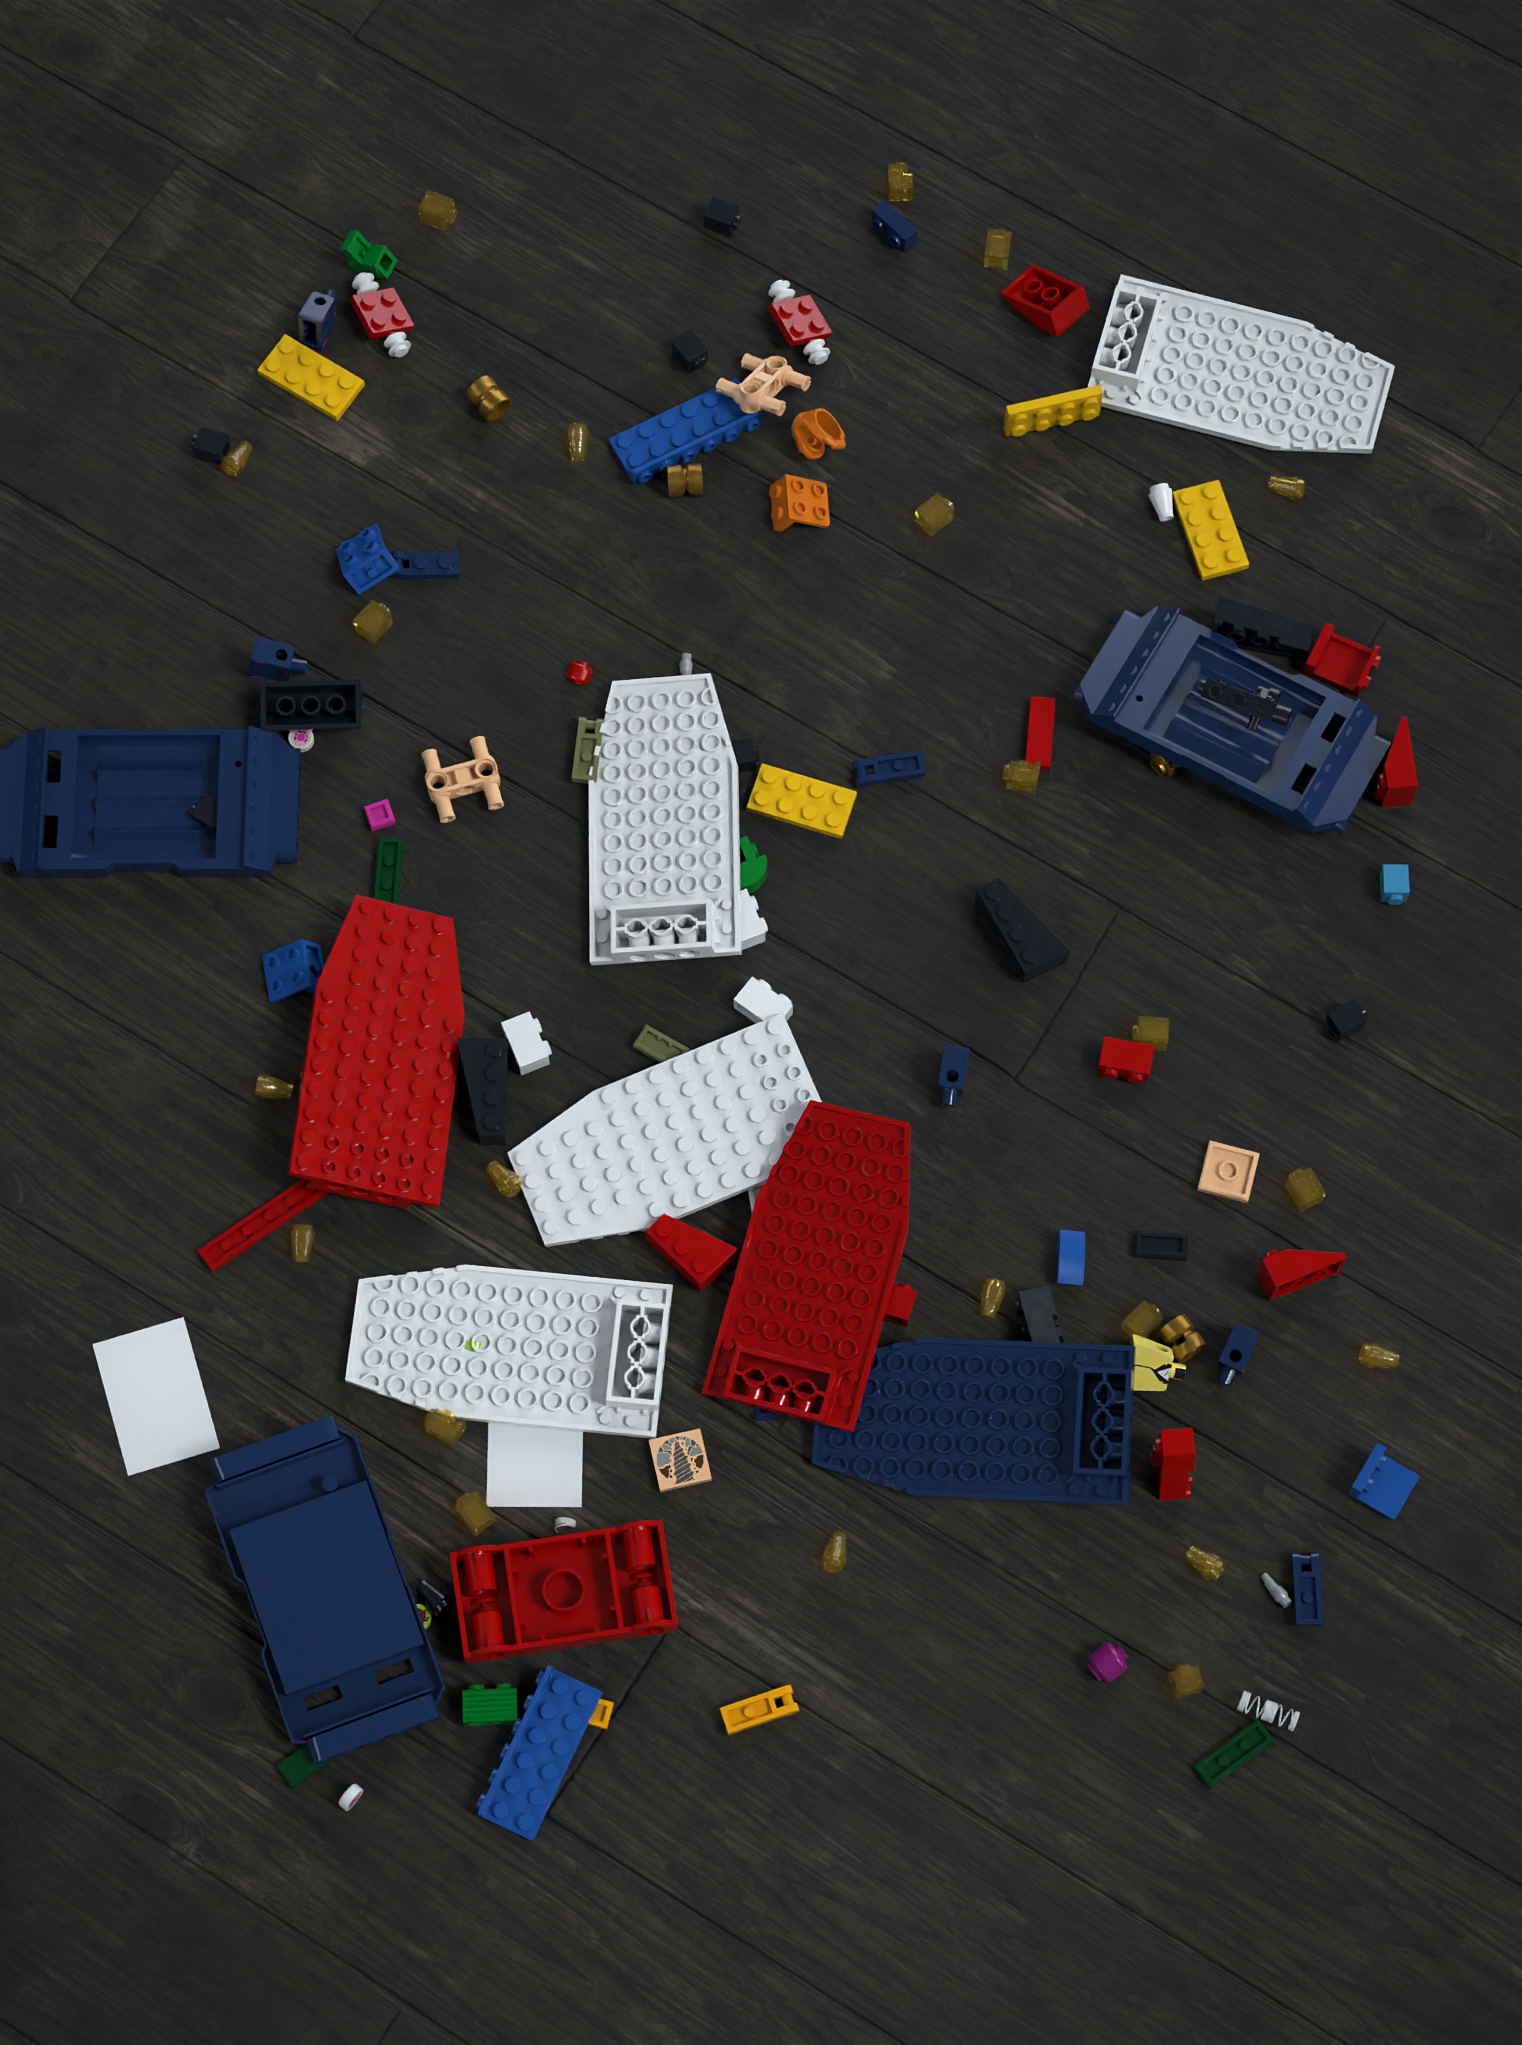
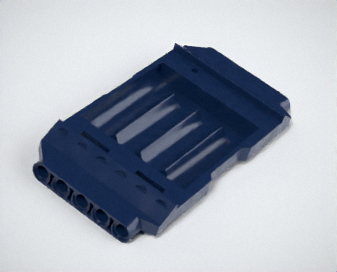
M1156 606L1143 617L1126 609L1073 696L1074 701L1083 705L1088 720L1222 786L1223 789L1310 833L1332 830L1341 835L1392 744V741L1375 733L1378 716L1359 698L1357 701H1354L1301 674L1290 675L1238 649L1235 641L1217 632H1212L1211 629L1179 614L1181 610L1179 608ZM1211 678L1218 681L1220 679L1228 682L1227 685L1232 686L1234 684L1243 687L1250 693L1251 691L1256 692L1259 685L1280 689L1282 692L1278 703L1293 708L1291 719L1287 727L1260 719L1256 732L1247 730L1251 715L1202 698L1201 694L1198 693L1201 680ZM1335 713L1346 720L1334 741L1330 743L1320 737ZM1304 765L1315 769L1316 772L1304 793L1300 794L1291 788Z
M249 726L248 729H174L173 731L49 730L48 727H43L25 732L8 748L0 749V864H15L19 877L109 876L114 871L176 870L182 876H272L276 863L298 862L301 748H292L276 732L261 731L260 728ZM49 751H62L60 783H47ZM206 794L218 802L216 834L193 819L190 813L193 804H198ZM45 816H58L57 848H43Z
M329 1416L210 1460L217 1482L204 1492L236 1582L243 1585L246 1589L265 1644L261 1656L292 1745H308L314 1763L320 1764L439 1719L440 1714L437 1706L446 1687L412 1591L407 1584L395 1551L392 1535L357 1437L338 1428L334 1417ZM410 1658L414 1672L380 1685L378 1684L374 1671ZM339 1685L342 1699L307 1711L303 1700L304 1697Z

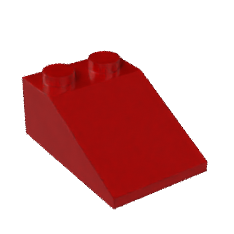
M1034 264L1001 292V296L1038 328L1056 337L1061 335L1090 308L1083 286Z
M1407 716L1401 718L1382 774L1378 775V784H1375V797L1380 799L1381 808L1411 805L1418 787Z
M1276 1249L1263 1256L1264 1258L1256 1274L1269 1301L1340 1273L1347 1257L1345 1253L1291 1249L1278 1252Z

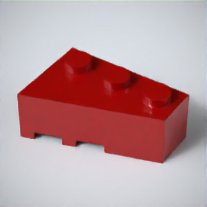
M663 1214L646 1230V1240L700 1292L704 1291L738 1258V1248L666 1214Z
M1193 1428L1161 1430L1158 1438L1155 1439V1445H1152L1150 1464L1151 1467H1156L1159 1501L1191 1499L1190 1485H1192L1193 1480L1192 1477H1189L1188 1472H1194L1196 1453Z

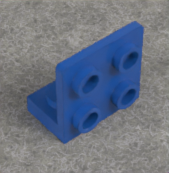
M377 524L363 529L360 534L344 541L336 549L342 574L358 594L363 593L400 569L397 561L385 548Z
M300 939L263 955L262 959L269 1001L276 1003L304 990L314 993L316 982L324 968L319 944Z
M1377 1443L1348 1495L1387 1518L1395 1520L1418 1481L1419 1475L1383 1455L1387 1448Z

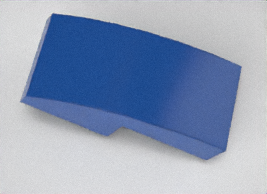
M1059 1229L1056 1251L1058 1256L1056 1283L1083 1285L1085 1232Z

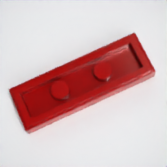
M1031 696L1025 768L1050 770L1056 698Z

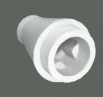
M1167 483L1150 487V494L1148 496L1159 516V520L1168 521L1173 519L1172 489L1169 488Z

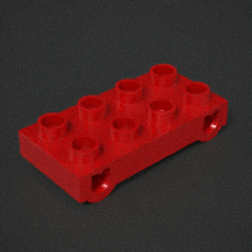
M662 1520L635 1521L612 1528L496 1546H474L450 1553L463 1654L466 1664L679 1631Z

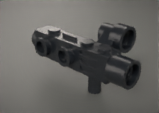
M1211 678L1201 680L1198 693L1201 694L1202 698L1251 715L1247 730L1256 732L1260 719L1287 727L1291 719L1293 708L1278 703L1282 692L1280 689L1259 685L1256 692L1251 691L1250 693L1243 687L1234 684L1232 686L1227 685L1228 682L1220 679L1218 681Z

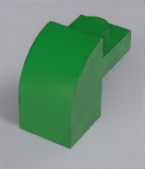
M350 230L340 248L349 258L347 264L358 273H371L374 275V279H388L398 261L385 245H370L357 230Z
M745 836L740 838V855L743 860L740 863V889H747L750 894L757 891L765 882L767 858L766 855L759 856L755 843L750 844L748 837Z

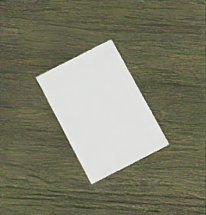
M184 1317L93 1344L128 1476L220 1448Z
M488 1422L486 1507H582L583 1432Z

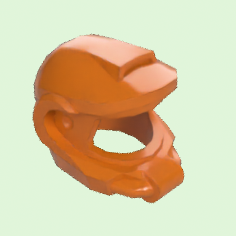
M819 408L802 412L793 420L791 426L792 437L796 442L799 453H803L808 459L815 460L820 458L825 451L824 444L829 445L832 449L842 450L845 448L844 432L836 419L827 410Z

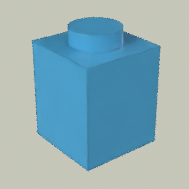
M1383 864L1380 871L1381 902L1398 905L1407 901L1410 893L1408 865Z

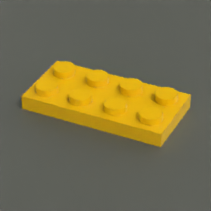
M286 334L257 370L258 375L336 421L340 419L365 386V382L361 378Z
M1101 385L1006 406L1004 420L1006 437L1012 435L1015 437L1022 436L1026 432L1034 430L1044 431L1056 425L1066 426L1073 421L1082 419L1085 421L1094 419L1100 414L1103 396Z
M1216 480L1172 492V498L1201 580L1204 581L1248 569L1249 562L1220 481Z
M762 763L747 805V811L842 839L857 791Z

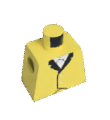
M1132 1334L1130 1346L1136 1347L1134 1390L1165 1391L1169 1378L1184 1380L1186 1365L1173 1363L1174 1355L1170 1347Z

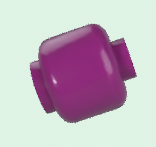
M1106 1642L1089 1655L1090 1663L1087 1665L1100 1682L1104 1680L1110 1683L1127 1670L1125 1660L1128 1656L1120 1645L1114 1647L1111 1643Z

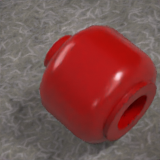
M579 660V663L571 662L566 677L571 682L581 686L586 685L593 674V670L588 667L589 663Z

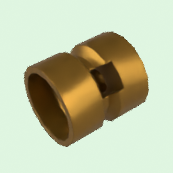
M489 375L476 380L466 393L467 398L473 405L479 407V412L489 422L502 417L512 404L511 399L504 391L499 390L497 383Z
M701 463L688 464L686 469H683L681 465H667L669 497L683 496L685 492L692 496L703 495Z
M1186 1314L1176 1317L1158 1332L1165 1344L1172 1346L1173 1355L1179 1364L1198 1354L1207 1345L1198 1332L1192 1331L1194 1326ZM1185 1338L1186 1341L1181 1344L1180 1341Z

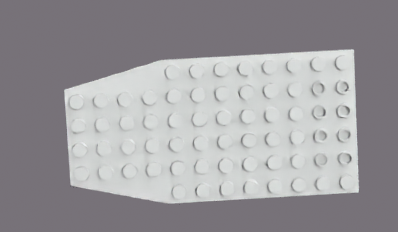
M1121 274L1114 291L1094 359L1088 387L1101 385L1103 392L1101 407L1268 450L1371 454L1395 366L1368 352L1363 353L1355 349V346L1348 342L1345 344L1335 339L1334 335L1326 331L1323 333L1315 329L1314 325L1309 322Z
M710 673L612 681L605 708L604 723L601 724L600 728L602 733L601 746H596L594 751L596 756H599L600 752L597 782L589 780L591 965L742 955L738 764ZM590 767L589 775H592L593 767Z
M781 1013L592 1091L509 1151L508 1156L546 1247L579 1242V1240L591 1238L593 1240L600 1239L604 1236L616 1234L625 1235L629 1234V1232L641 1230L644 1232L663 1214L680 1219L764 1184L770 1175V1170L782 1154L784 1145L791 1138L794 1128L809 1101H822L785 1016Z
M458 1265L455 1268L448 1269L437 1268L433 1269V1271L419 1273L415 1271L404 1275H386L359 1279L345 1381L351 1385L449 1419L655 1439L673 1285L476 1265ZM467 1340L472 1341L474 1352L465 1349ZM474 1341L482 1343L480 1349L475 1347Z

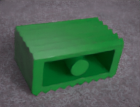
M496 1684L495 1689H485L484 1685L468 1686L469 1690H462L464 1726L512 1725L516 1723L518 1719L517 1688H512L511 1684Z

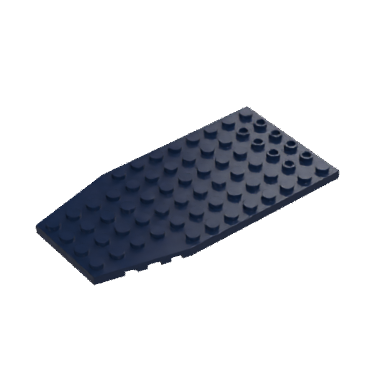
M924 1337L914 1341L899 1342L890 1346L876 1348L854 1433L814 1423L812 1464L920 1497L1128 1507L1136 1347Z

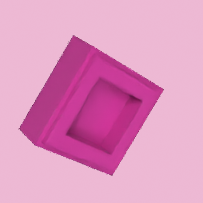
M388 799L364 806L372 832L396 824Z

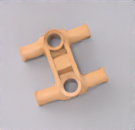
M746 353L742 358L741 367L753 372L740 384L720 378L716 384V392L733 398L737 404H740V409L745 413H756L766 410L781 416L785 411L786 402L773 397L787 385L806 391L810 386L811 377L793 371L783 357L772 356L763 360Z
M483 736L472 738L469 741L475 758L472 761L441 768L436 749H428L421 753L427 771L424 778L431 801L437 806L441 823H448L456 819L450 799L484 791L489 810H497L504 806L499 790L501 780L495 759L489 755L485 737ZM485 770H490L493 772L489 776L481 775V773ZM436 783L444 784L440 789L433 788Z

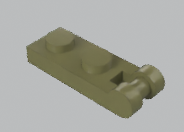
M579 717L572 782L588 784L589 780L597 782L600 752L599 756H596L594 751L596 746H601L602 733L600 728L601 724L604 723V719L597 718L595 721L587 720V717ZM586 730H595V734L586 733ZM590 767H593L592 775H589Z

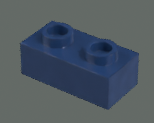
M884 200L872 210L873 226L877 231L883 232L888 236L890 242L895 247H899L906 252L917 243L918 230L888 202Z

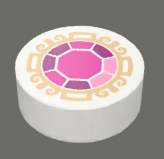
M311 730L290 731L288 739L292 748H301V752H306L312 748L314 736Z
M357 1784L351 1785L340 1798L339 1806L345 1811L351 1809L362 1795L363 1789Z

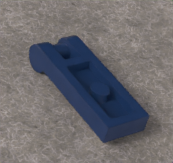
M393 551L390 553L400 568L390 575L393 579L459 578V552L404 553L402 551ZM402 564H409V568H403Z
M921 750L859 759L852 763L853 770L857 773L855 782L858 788H865L873 784L925 777ZM873 768L874 774L866 773L867 769Z
M1292 1552L1291 1568L1295 1627L1322 1626L1323 1611L1319 1553L1310 1552L1309 1555H1300V1552ZM1310 1565L1311 1572H1301V1566Z

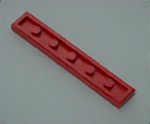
M302 1178L197 1251L213 1273L330 1192L308 1188L307 1179Z

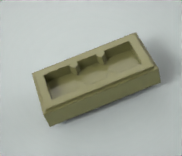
M647 1024L633 1044L634 1049L659 1063L690 1051L686 1046Z

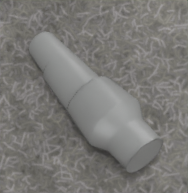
M689 653L682 654V660L679 663L681 676L691 675L692 655Z
M1267 1573L1262 1574L1261 1578L1275 1601L1284 1608H1287L1292 1603L1287 1591L1278 1586Z

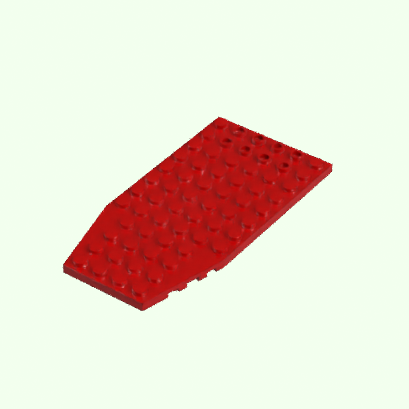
M356 895L315 985L287 1175L307 1179L308 1188L406 1209L411 1203L437 1208L440 1204L460 1055L457 1038H462L465 1017L453 918Z
M814 1100L809 1101L794 1128L791 1138L784 1145L782 1154L776 1164L773 1165L768 1179L761 1186L757 1194L702 1393L704 1395L854 1433L909 1231L910 1123Z

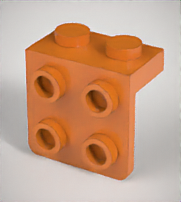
M785 474L770 486L769 495L772 505L771 518L773 520V530L782 532L794 522L826 528L830 525L828 494L825 483Z

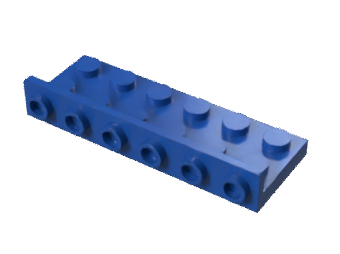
M738 378L730 380L733 383L740 384ZM714 388L609 438V444L632 484L645 483L654 475L660 472H667V465L689 462L696 455L704 451L710 452L717 445L725 441H733L738 435L757 429L762 424L761 411L745 413L740 409V404H737L733 398L717 393V388Z
M549 1665L546 1671L541 1669L535 1681V1684L538 1685L534 1695L529 1694L523 1707L526 1713L522 1720L517 1719L512 1729V1734L515 1736L511 1744H505L500 1755L503 1761L499 1769H493L488 1780L491 1786L487 1794H481L476 1808L479 1809L478 1815L531 1841H534L589 1725L588 1723L603 1695L602 1691L561 1673Z

